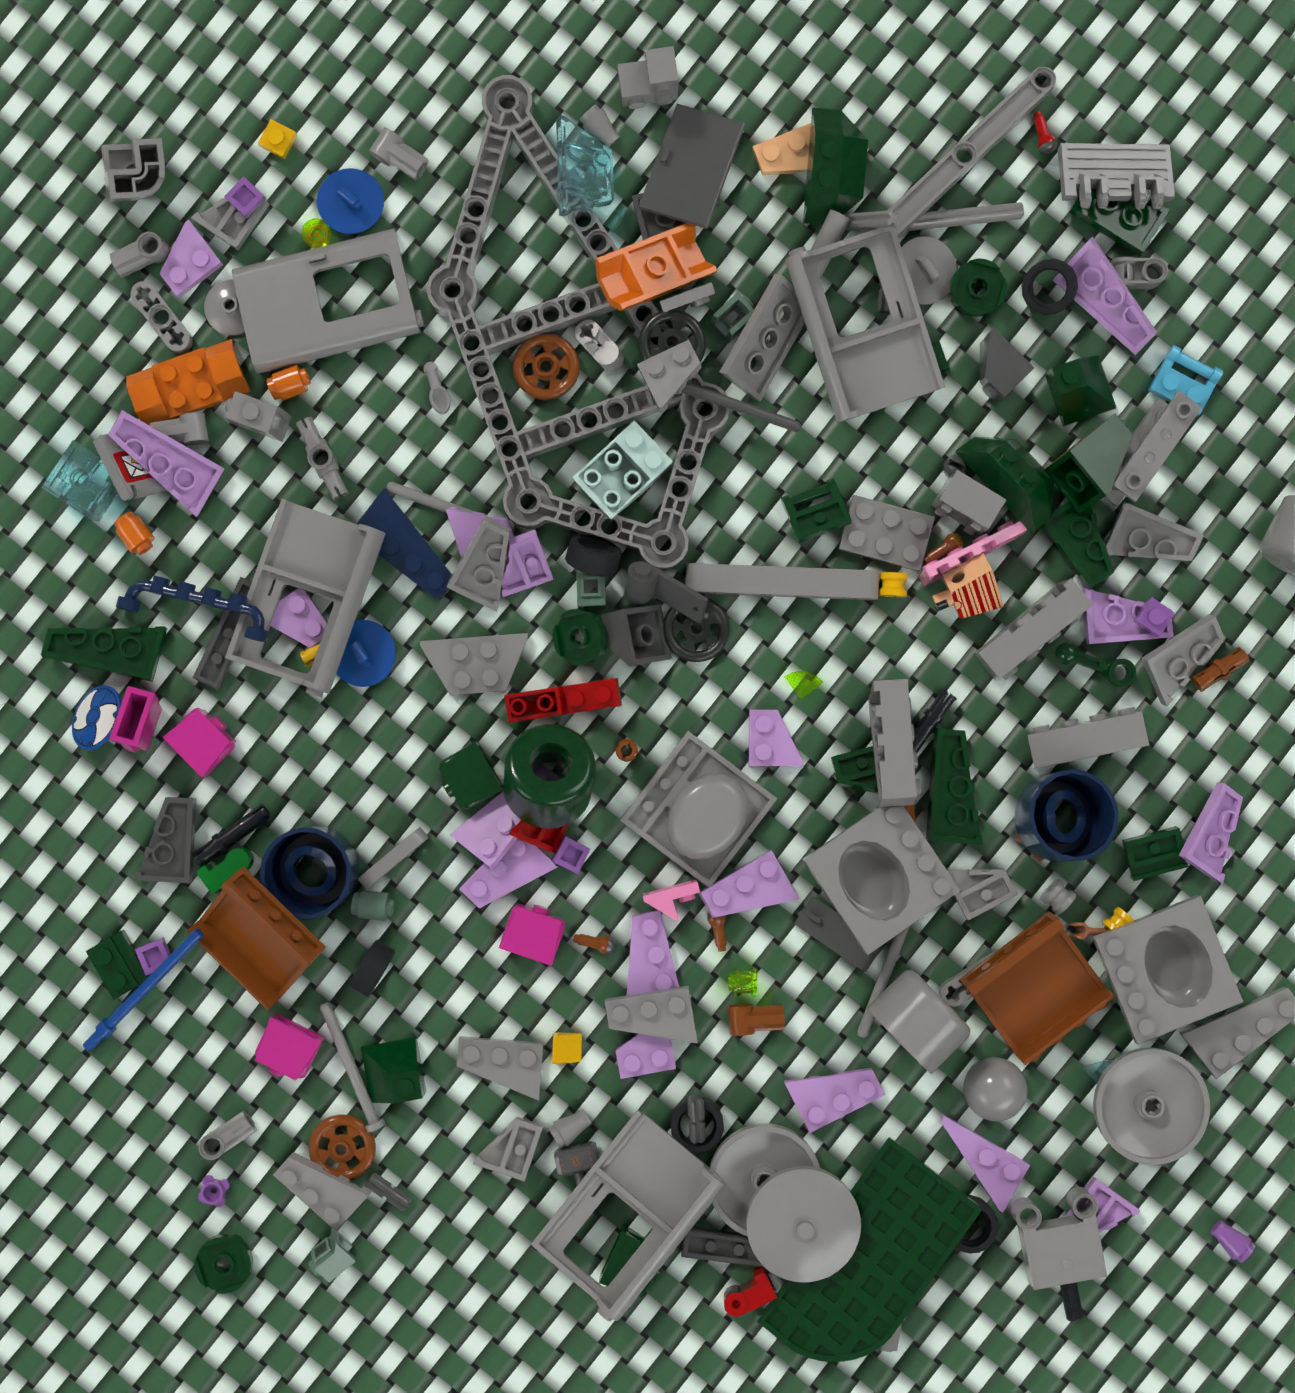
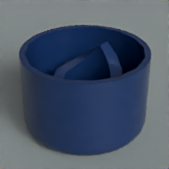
M1065 770L1043 775L1029 783L1017 800L1014 820L1021 841L1033 854L1053 862L1081 861L1100 854L1111 843L1118 826V807L1111 790L1098 777L1085 771ZM1059 800L1069 803L1074 809L1076 817L1073 829L1067 834L1061 833L1055 824L1056 814L1054 809Z
M308 825L280 835L266 850L260 867L261 884L296 918L300 919L320 917L339 907L354 891L359 876V862L351 843L338 831L321 825ZM304 855L319 858L324 862L327 868V878L321 886L309 887L299 879L297 864Z

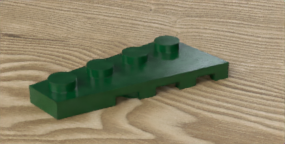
M155 626V628L101 627V629L48 628L41 656L153 682L168 628L165 626Z
M934 729L926 831L927 841L983 845L982 835H980L978 827L979 815L978 810L975 808L973 796L975 790L970 777L969 767L971 765L964 730Z

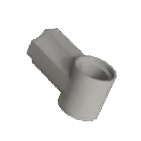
M385 127L369 150V153L386 166L392 165L415 181L421 178L429 163L428 158L406 145L399 135Z
M145 232L139 236L137 241L109 255L113 267L119 276L123 278L152 263H163L170 253V247L165 240L154 232ZM158 242L157 250L149 253L151 244Z
M203 412L186 413L180 415V418L150 423V426L184 445H200L209 442L205 413Z
M243 1110L215 1130L209 1132L199 1143L200 1155L207 1160H215L255 1133L257 1128L250 1115ZM210 1138L219 1141V1151H212L209 1148L208 1140Z

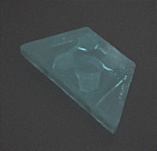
M560 115L556 121L559 216H567L571 211L575 210L583 212L590 210L592 207L600 208L610 205L614 200L612 150L567 117Z

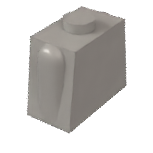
M236 391L233 398H229L225 405L227 412L225 418L230 424L283 442L292 416L278 406Z

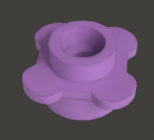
M212 1175L205 1176L202 1179L203 1187L198 1194V1199L200 1202L209 1205L223 1206L226 1202V1190L230 1187L229 1181L227 1179H214ZM213 1188L216 1189V1193H212Z

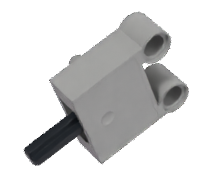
M1075 1187L1068 1192L1066 1197L1067 1205L1075 1215L1042 1221L1040 1210L1030 1199L1026 1197L1018 1198L1011 1205V1215L1017 1222L1029 1284L1033 1290L1060 1285L1066 1319L1074 1322L1083 1319L1077 1282L1107 1277L1096 1218L1098 1211L1097 1200L1085 1188ZM1081 1198H1088V1203L1084 1208H1076V1204ZM1026 1208H1031V1216L1027 1219H1021V1212Z

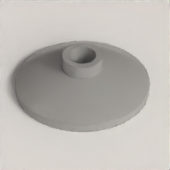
M225 280L216 284L207 294L204 303L205 316L209 324L216 331L224 335L236 336L244 334L245 330L234 281ZM228 301H234L235 303L234 308L231 310L226 309Z

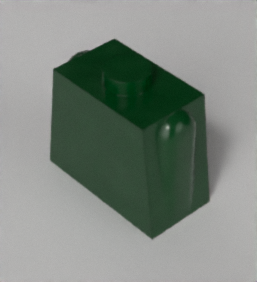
M474 741L443 759L439 764L440 768L438 769L445 779L442 785L450 798L454 796L460 807H463L465 810H469L503 791V784L478 741Z
M623 1224L602 1268L599 1284L608 1286L646 1237ZM660 1269L657 1271V1273L654 1275V1277L650 1280L651 1282L654 1283V1282L656 1281V1279H657V1277H658V1275H659ZM648 1283V1284L646 1285V1287L642 1290V1292L638 1295V1297H639V1296H640V1297H643V1295H644V1293H645V1291H646V1289H647L649 1283Z

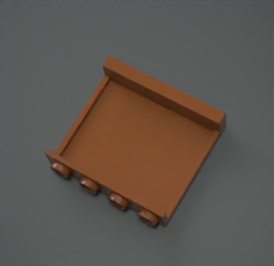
M242 867L221 886V889H223L200 920L187 930V933L190 935L196 928L200 929L204 933V937L198 943L268 1011L290 989L326 946L249 871Z
M1047 912L959 979L1024 1065L1039 1059L1043 1051L1051 1045L1060 1043L1068 1032L1073 1028L1082 1026L1090 1015L1106 1008L1110 1000L1115 997L1105 987L1063 929L1064 925L1059 918L1051 912Z

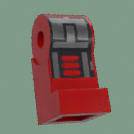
M765 1267L754 1269V1278L742 1285H732L724 1292V1308L729 1315L733 1317L742 1316L777 1298L776 1288Z

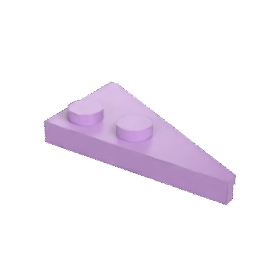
M942 1114L940 1117L942 1125L999 1211L1004 1212L1030 1165Z

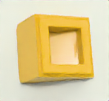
M554 1032L552 1064L581 1062L582 1033Z

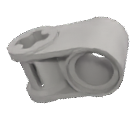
M1118 257L1111 260L1112 266L1128 290L1154 289L1168 274V266L1160 258ZM1152 268L1156 270L1158 279L1148 277L1146 269Z

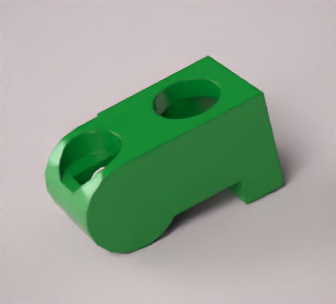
M245 847L236 848L229 851L225 860L215 868L210 863L201 867L196 873L213 895L221 891V886L239 869L244 867L248 871L253 866L254 855Z

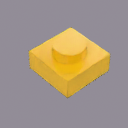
M270 119L258 144L261 148L285 160L297 137V133Z

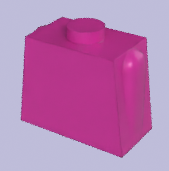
M127 686L109 740L121 744L130 752L148 751L162 711L156 694Z
M200 708L193 709L175 728L162 737L201 777H209L213 770L234 750L236 740L226 731L228 726L218 716L213 718L206 710Z
M522 904L515 905L511 910L498 948L552 966L566 924L562 918L549 914L550 909L536 904H534L533 908Z
M275 1013L270 1017L267 1028L255 1050V1061L269 1067L268 1071L276 1076L284 1077L285 1075L296 1081L298 1078L301 1079L307 1075L326 1037Z

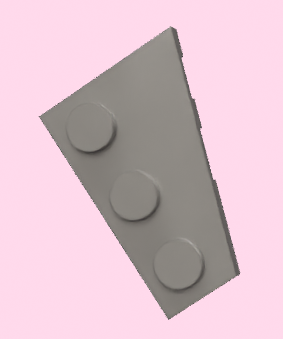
M1124 502L1105 545L1108 555L1192 561L1204 535Z
M484 516L449 579L447 588L497 612L511 528Z
M1208 614L1141 658L1162 705L1168 706L1173 701L1172 695L1180 686L1185 687L1191 680L1189 678L1191 673L1198 665H1204L1225 640L1216 616Z
M689 986L605 999L609 1029L698 1043Z
M460 1036L458 1041L457 1067L539 1101L544 1042Z

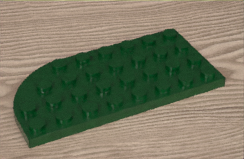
M888 1137L851 1189L860 1212L861 1233L856 1250L850 1260L839 1271L825 1279L813 1282L786 1280L778 1291L777 1298L771 1301L757 1321L791 1350L807 1358L826 1362H844L864 1357L883 1346L893 1336L983 1209V1207L891 1137Z

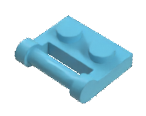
M1172 345L1148 391L1168 402L1172 400L1177 391H1181L1203 407L1197 415L1199 416L1214 387L1220 380L1223 370L1217 367L1213 369L1180 352L1181 348ZM1176 362L1207 378L1205 384L1203 385L1172 369L1173 363Z

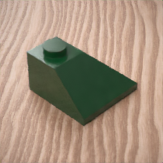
M1099 355L1079 358L1052 367L1045 373L1062 426L1117 408Z
M417 1036L361 1047L368 1091L372 1103L395 1104L424 1097L427 1091Z

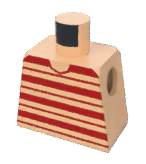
M984 553L946 572L943 575L947 590L932 596L938 611L954 606L959 618H966L1004 607L993 570Z

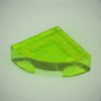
M804 671L792 672L784 676L799 699H802L823 683L816 675Z

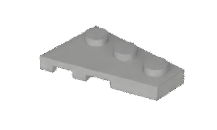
M294 1152L273 1174L274 1177L336 1230L373 1191L365 1186L361 1189L349 1183L350 1179L342 1175L336 1177L326 1172L323 1166Z

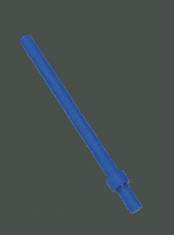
M196 928L108 1019L104 1018L95 1027L96 1031L83 1043V1047L91 1052L104 1038H109L116 1031V1026L204 937V933Z

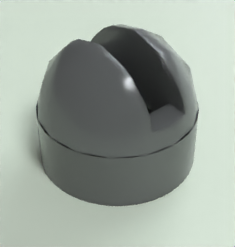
M957 455L948 457L943 463V472L947 477L957 470L962 473L965 472L966 463ZM950 461H952L962 466V469L959 470L958 468L948 464Z

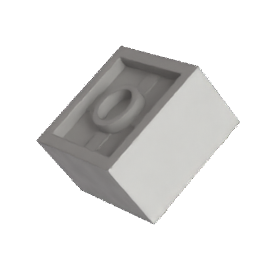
M957 470L948 477L931 506L936 509L934 513L942 518L946 515L963 525L965 533L969 535L976 533L979 535L990 528L1006 499Z

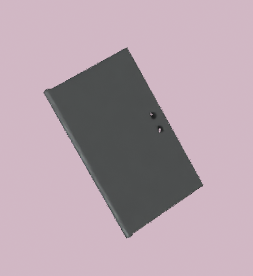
M676 104L641 198L639 209L708 229L746 124Z

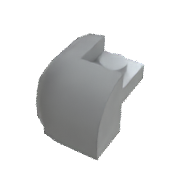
M162 138L132 139L131 144L101 146L105 173L104 179L109 202L142 200L150 198L159 190L165 178Z

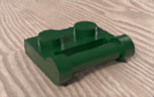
M834 478L825 481V484L795 496L790 497L786 495L781 497L783 508L789 518L798 543L851 524V517ZM830 495L832 498L798 512L795 510L797 506Z

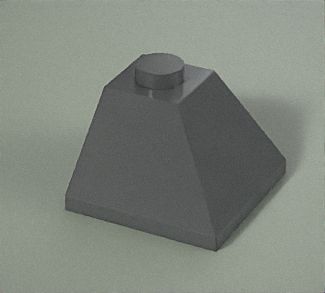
M993 328L980 342V383L983 385V392L990 399L994 400L996 398L1000 402L1034 367Z
M661 604L622 609L600 615L606 630V646L628 666L672 659L671 651L664 638V617Z

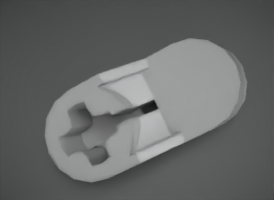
M587 319L581 321L576 326L574 331L576 339L603 369L612 372L622 366L624 354L596 322Z

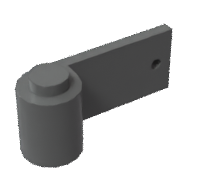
M637 561L630 564L628 568L624 596L629 602L639 605L645 604L654 596L700 624L703 621L708 598L647 562Z
M814 896L811 897L794 923L797 927L865 972L883 947L882 945L869 955H866L839 914Z

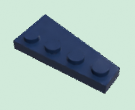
M384 488L356 524H363L386 533L379 555L440 602L449 590L447 584L452 573Z

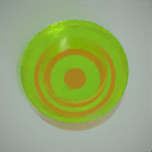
M313 218L303 225L302 237L307 245L312 248H318L329 243L331 230L325 221Z

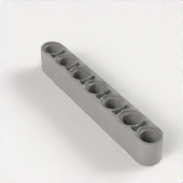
M686 564L685 585L699 594L878 600L880 572L853 569Z

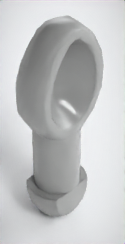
M429 361L424 365V373L427 374L431 388L429 392L430 404L436 412L444 415L450 408V395L441 386L437 372L439 369L436 363Z

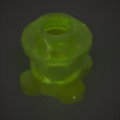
M752 967L751 971H737V968H734L733 973H728V990L733 991V996H737V993H748L752 997H757L758 975L756 967Z

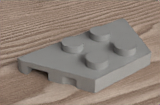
M528 633L420 641V646L449 695L507 691L514 670L528 640Z

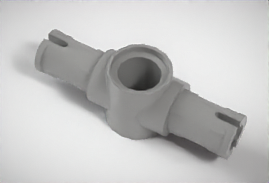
M312 417L304 418L307 428L304 422L300 420L296 423V427L305 441V450L309 464L315 468L319 478L324 480L332 500L341 498L337 489L343 497L346 496L349 491L346 489L338 472L340 468L337 464L336 454L329 448L325 438H321ZM327 452L329 455L327 463L317 465L316 457L318 454Z

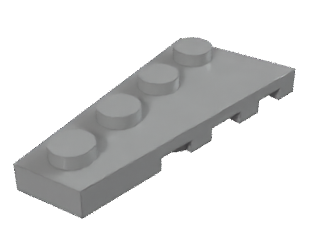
M1284 986L1252 1000L1251 1003L1245 1006L1236 1007L1220 1017L1211 1018L1202 1022L1201 1025L1190 1030L1186 1029L1179 1032V1034L1215 1079H1218L1295 1019V996L1289 988Z

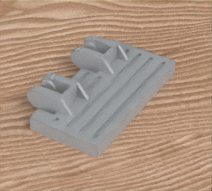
M1061 143L1058 147L1062 201H1074L1077 197V189H1079L1081 208H1090L1092 201L1091 189H1096L1099 209H1106L1108 201H1129L1132 197L1131 190L1134 192L1135 207L1137 209H1143L1146 206V190L1151 192L1153 209L1162 208L1163 202H1171L1175 197L1171 151L1168 144Z

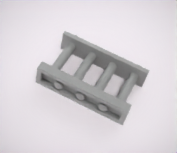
M1177 391L1169 404L1160 398L1157 399L1132 433L1133 438L1111 492L1103 499L1114 507L1118 506L1125 496L1136 502L1203 407L1181 391Z

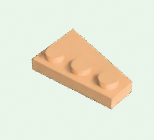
M811 123L752 146L753 154L762 175L794 174L800 171H807Z

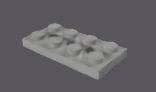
M774 274L719 371L756 401L762 400L805 324L794 286L783 275ZM783 307L784 315L779 320V311ZM769 332L770 340L765 344V336ZM755 357L757 362L755 367L751 369V361Z

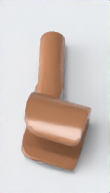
M1069 922L1067 924L1074 926L1076 929L1074 935H1068L1071 939H1085L1088 935H1099L1108 931L1107 928L1088 927L1083 922Z

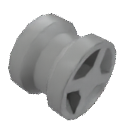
M1057 879L1044 890L1040 900L1043 903H1049L1052 906V911L1059 915L1071 905L1076 894L1071 890L1065 889L1064 883Z

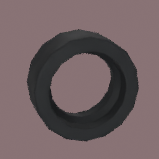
M1055 258L1042 260L1033 265L1025 274L1021 285L1022 296L1027 306L1034 312L1043 315L1056 314L1066 309L1074 300L1078 290L1077 276L1073 268L1065 261ZM1045 270L1058 271L1066 281L1067 289L1065 295L1055 303L1047 304L1041 302L1033 292L1035 278Z
M576 535L570 539L565 560L571 567L583 573L610 577L616 574L622 551L615 544L607 540L589 535Z
M376 940L363 958L349 986L369 997L391 962L395 950Z
M702 1097L704 1100V1110L712 1116L714 1127L712 1133L703 1143H692L681 1130L680 1122L682 1116L688 1111V1098L680 1101L673 1109L670 1124L673 1138L691 1153H705L714 1148L722 1138L724 1131L723 1116L719 1107L709 1098Z
M967 1195L983 1207L981 1212L986 1218V1229L980 1237L974 1240L961 1239L955 1248L969 1254L980 1253L989 1248L995 1241L998 1233V1220L987 1202L980 1197Z

